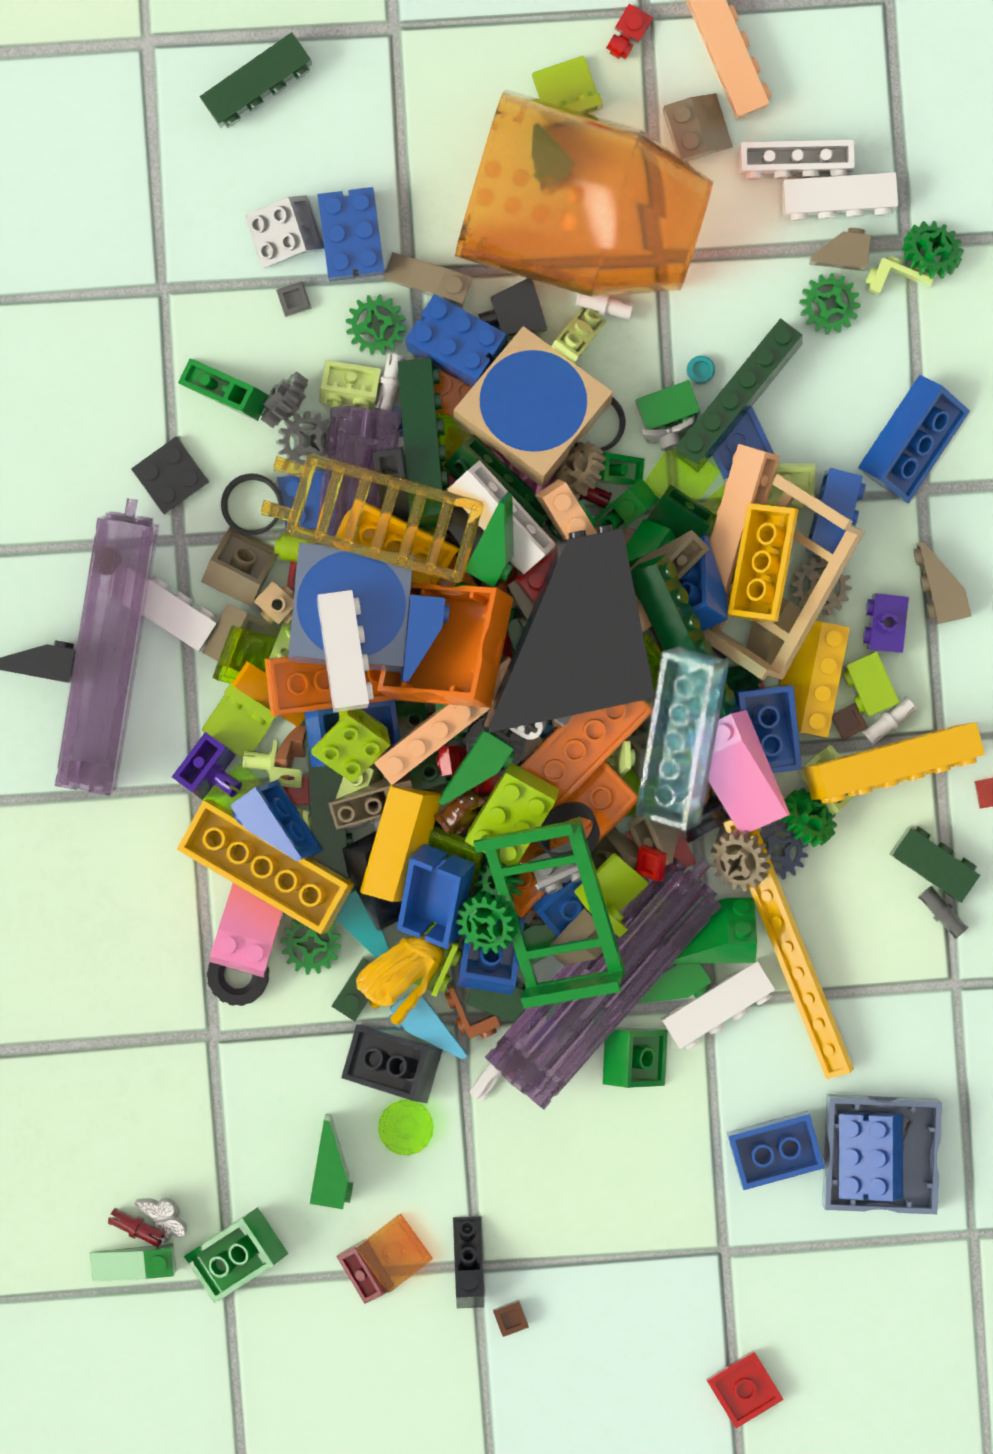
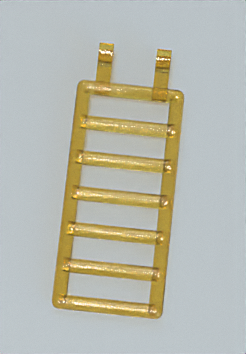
M309 454L305 465L276 456L273 466L274 471L297 476L301 479L292 509L263 500L260 511L261 515L288 521L286 527L288 535L459 583L463 580L483 510V503L481 501L316 454ZM317 466L331 470L332 475L317 527L314 531L300 527L299 523ZM345 474L360 478L342 539L328 535L327 530L341 481ZM371 482L388 486L372 544L367 546L356 543L354 540ZM402 490L415 494L399 554L382 550L398 491ZM427 497L441 501L443 504L426 562L410 558V554ZM455 505L470 509L471 511L454 570L437 564Z

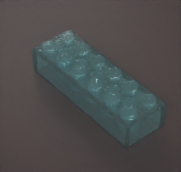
M675 647L663 652L635 815L685 831L701 823L729 661L681 647Z

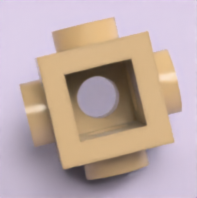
M272 581L254 602L262 609L259 614L269 624L272 625L276 622L280 625L283 621L288 624L292 620L294 592L286 585L281 589ZM276 600L283 602V607L280 610L274 608Z

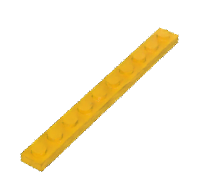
M731 818L723 822L726 832L729 834L737 829ZM758 829L749 833V838L752 839L757 835L759 836L757 843L759 845L763 844ZM769 858L765 861L771 864V868L766 872L768 876L756 888L751 886L749 889L825 1078L830 1079L851 1073L854 1070L853 1064Z

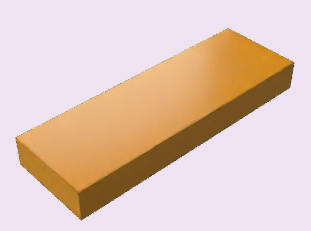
M246 661L231 685L270 709L266 673ZM305 713L280 716L299 728L305 718Z

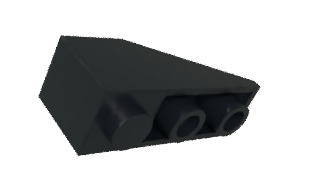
M404 446L373 451L376 482L382 510L412 524L409 515Z
M481 1216L453 1218L456 1307L457 1309L483 1308L485 1306Z

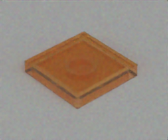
M401 1213L355 1247L387 1293L393 1291L433 1260Z

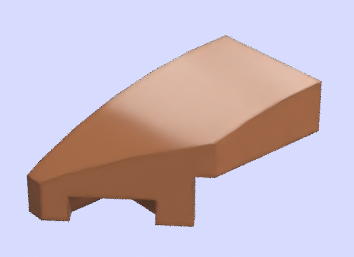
M300 725L299 728L296 726L284 739L275 756L276 767L292 769L294 757L305 758L304 740L307 734L306 725ZM282 775L280 777L288 780L290 775Z

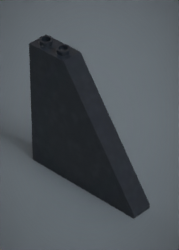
M613 524L596 527L597 533L586 535L585 530L568 533L569 539L560 541L483 725L484 732L491 733L655 698L623 529H614Z

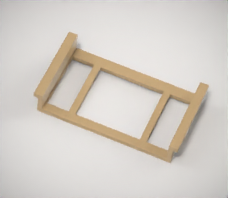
M779 474L776 475L772 484L784 492L776 506L789 508L795 498L846 532L835 552L831 553L795 530L793 539L828 561V564L790 633L774 622H757L785 641L772 665L722 632L721 630L726 621L703 631L711 646L761 680H765L766 676L783 680L865 531L852 525V520Z

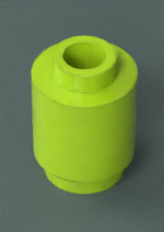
M282 533L281 538L275 539L274 554L280 555V561L297 562L299 543L315 544V538H308V535Z

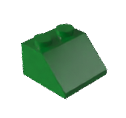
M605 1028L602 1084L624 1088L665 1086L668 1030Z

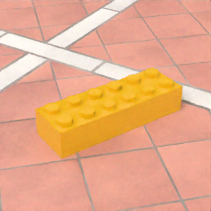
M977 722L958 724L803 767L811 800L821 799L822 804L847 799L846 793L848 796H857L872 792V786L874 789L898 785V779L900 782L925 777L924 772L926 775L951 770V766L970 765L976 763V757L985 755Z
M203 800L177 847L178 851L319 934L328 933L355 885L352 881L311 857L297 862L246 830L243 825L236 821L232 811L213 800Z

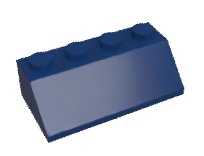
M919 375L863 458L858 469L871 480L909 504L970 410L945 387Z

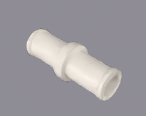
M580 289L575 306L598 311L599 315L602 316L608 314L630 321L634 303L610 298L611 295L606 293L602 296Z
M388 353L384 375L379 380L381 388L375 408L393 412L397 388H400L398 361H404L405 357Z
M905 696L890 711L881 713L882 717L868 729L864 730L863 733L875 746L890 731L899 729L898 725L912 713L916 712L917 708Z

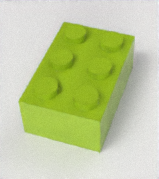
M511 762L508 768L504 770L469 828L465 842L474 847V840H479L485 835L492 836L540 827L555 804L559 789ZM530 843L498 849L501 862L507 866L518 864Z

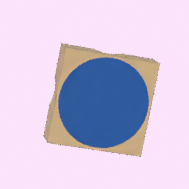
M523 326L455 407L453 421L471 435L474 434L483 444L499 451L514 467L543 487L566 460L574 444L588 433L611 405L613 391Z

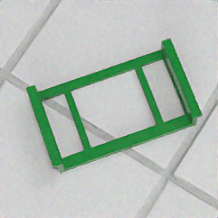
M580 816L571 821L492 836L485 835L479 840H474L473 844L476 853L484 851L486 853L497 893L501 896L500 903L504 905L509 902V912H516L506 876L576 863L598 937L527 949L516 912V916L512 921L518 922L519 926L514 930L517 935L512 940L526 986V990L521 997L523 1009L620 992V983L626 971ZM564 836L569 837L573 854L502 866L498 852L500 848ZM596 947L602 948L608 971L537 982L531 959Z

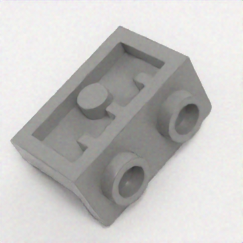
M565 843L551 851L557 853L571 851V843ZM544 853L529 860V862L552 857ZM576 863L533 871L537 880V884H535L536 889L541 892H547V894L561 890L563 888L562 884L570 880L573 883L581 881Z

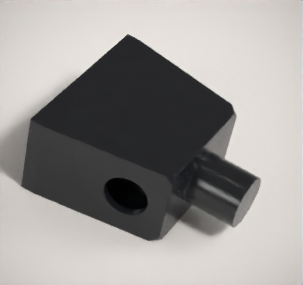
M532 277L491 297L493 309L478 314L479 319L493 327L499 326V329L506 333L507 336H515L523 326L532 333L547 331V325Z

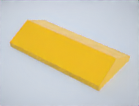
M360 499L345 514L331 544L337 547L414 554L411 582L435 585L458 551L457 546Z
M390 785L360 889L361 893L391 902L402 901L409 859L424 844H429L436 820L434 815L438 813L440 806L438 800L441 793Z

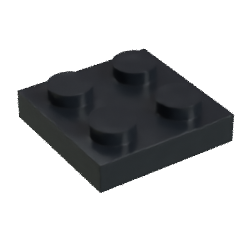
M177 436L131 468L164 515L209 483V480Z

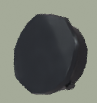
M711 795L706 805L695 802L674 816V820L678 827L684 829L687 835L686 841L690 843L721 825L727 815L718 796Z

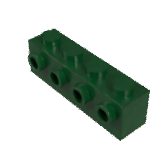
M291 32L199 97L218 126L222 128L226 125L229 128L241 119L240 114L248 109L252 112L264 103L263 98L271 93L275 96L287 87L286 82L294 77L298 80L310 71L309 66L312 65V61Z
M474 434L444 464L450 475L458 480L480 460L541 528L550 519L535 496L536 493Z
M395 700L400 739L434 714L433 712H427L426 703ZM438 750L409 771L414 789L442 793L448 784L447 781L451 780V775L442 776L441 770L438 768Z

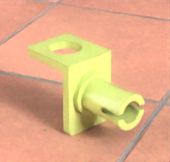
M277 739L273 740L272 751H269V753L248 752L244 750L242 768L267 770L269 782L278 780L281 786L302 787V770L276 767ZM282 775H291V776H293L295 779H294V780H285V779H282L280 776H282Z

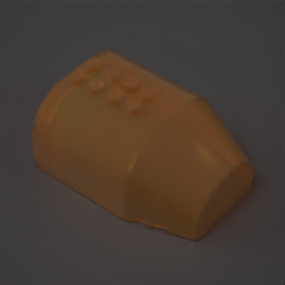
M505 89L500 97L459 235L455 257L588 297L681 291L707 209L713 180L686 161H683L641 129Z

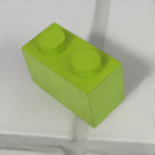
M878 652L870 653L844 665L846 671L842 672L848 688L853 686L857 697L853 698L859 713L864 712L869 717L900 703Z

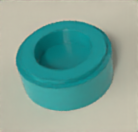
M696 356L687 365V375L696 384H705L714 376V363L706 356Z

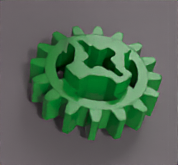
M922 221L919 227L913 225L910 232L908 231L903 240L905 243L902 246V251L906 252L904 260H911L910 268H919L920 276L927 272L930 279H933L935 274H938L943 279L946 273L952 275L961 263L964 249L959 248L962 241L961 239L953 238L956 233L955 231H950L949 233L946 231L947 225L943 224L939 228L936 221H932L930 226L925 221Z
M834 273L829 275L828 280H825L821 274L818 276L819 283L813 280L808 282L811 290H802L801 293L806 296V299H801L799 304L805 306L806 309L801 311L800 315H808L809 319L806 321V325L816 324L815 332H818L822 327L825 328V335L830 334L831 328H834L835 332L839 334L841 332V325L846 328L851 326L849 318L857 319L858 315L853 312V309L861 307V304L854 302V299L859 296V292L852 293L850 291L854 284L850 283L846 286L844 284L845 276H842L837 281L835 280ZM824 286H833L832 289L826 293L816 291ZM842 291L847 297L848 306L842 302ZM829 298H833V304L837 307H832L830 311L826 310V303L823 300L827 301ZM811 301L817 305L819 311L817 317L812 310ZM834 315L843 317L836 322H827L829 317Z
M380 294L376 301H372L371 296L367 295V303L363 304L362 301L357 300L359 308L357 310L349 309L353 318L346 319V323L352 325V328L348 329L346 333L347 335L355 336L351 341L352 345L361 344L360 352L369 348L370 356H374L375 350H380L383 356L385 355L386 347L393 351L395 350L394 341L402 343L403 339L398 334L399 332H406V327L400 325V322L405 321L406 318L403 315H397L401 310L399 305L394 308L391 307L393 299L389 298L385 303L382 302V295ZM376 307L386 309L391 313V316L380 314ZM367 309L368 316L365 321L357 324L360 315ZM372 313L375 314L378 322L384 323V325L380 326L379 338L373 328H368L372 324ZM395 326L392 336L385 341L384 335L386 331ZM368 334L375 339L376 344L365 341L360 335Z
M801 788L799 791L795 789L784 799L790 815L781 820L784 823H788L789 827L786 830L795 833V840L801 838L803 845L806 846L811 843L812 847L815 848L819 844L821 846L824 845L835 835L836 832L833 829L837 827V823L832 821V819L836 815H832L828 811L829 809L826 804H822L820 799L811 800L810 792L807 793L804 788Z
M487 892L483 898L480 893H476L473 898L469 897L457 912L461 916L456 920V924L463 926L458 933L461 935L466 934L467 938L464 943L473 942V950L475 951L479 947H483L484 954H487L491 949L496 954L502 948L506 949L517 935L514 930L519 924L512 921L516 916V912L508 911L509 902L504 905L500 903V895L494 900L490 892Z
M293 919L291 924L294 928L292 930L285 928L284 932L289 936L288 938L281 939L280 942L287 945V948L282 950L281 953L290 955L286 963L291 964L295 962L297 964L295 971L297 972L301 967H304L306 975L310 974L311 968H315L317 974H320L322 965L330 969L329 959L337 960L338 956L333 952L334 950L341 949V945L335 944V940L341 937L340 934L332 933L336 927L335 924H332L330 930L326 933L329 941L323 940L318 932L309 927L305 935L294 937L295 933L306 925L298 923ZM309 937H314V942L324 946L314 947L313 951L310 952L308 951V946L301 943L308 941ZM293 948L300 949L304 954V961L296 956ZM320 951H328V954L322 960L314 963L315 955Z

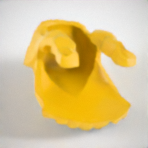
M425 934L420 938L410 936L407 939L402 938L398 945L380 955L359 973L356 979L357 989L361 990L366 998L370 999L369 1005L372 1008H380L381 1005L387 1007L394 1004L398 996L422 977L420 986L416 987L390 1017L393 1024L400 1025L408 1012L415 1008L417 1001L427 990L431 979L440 969V965L444 962V953L440 946L425 941Z

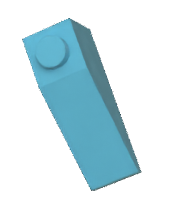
M410 993L390 1007L392 1014L389 1017L396 1012ZM423 995L417 1001L415 1008L408 1012L404 1021L400 1025H395L398 1029L403 1027L406 1032L461 1059L467 1057V1052Z

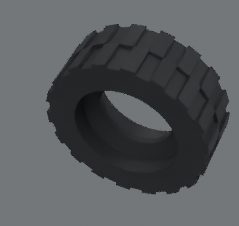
M212 962L208 965L207 983L213 995L217 996L221 1002L228 1003L231 1006H244L254 1002L263 994L269 982L270 971L268 965L264 977L252 974L250 983L243 988H233L226 982L224 977L226 966Z

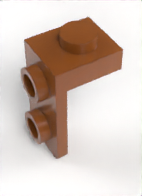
M453 983L447 986L449 992L445 993V997L450 1008L456 1007L460 1018L456 1019V1023L462 1035L467 1033L469 1039L480 1035L483 1039L497 1033L496 1028L500 1026V1022L496 1015L493 1014L470 1024Z

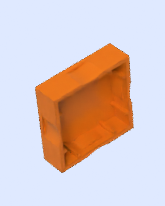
M411 582L410 595L445 598V605H450L449 621L443 623L442 629L408 682L400 683L401 672L381 670L377 691L393 700L491 708L513 597L493 587H441L435 584Z

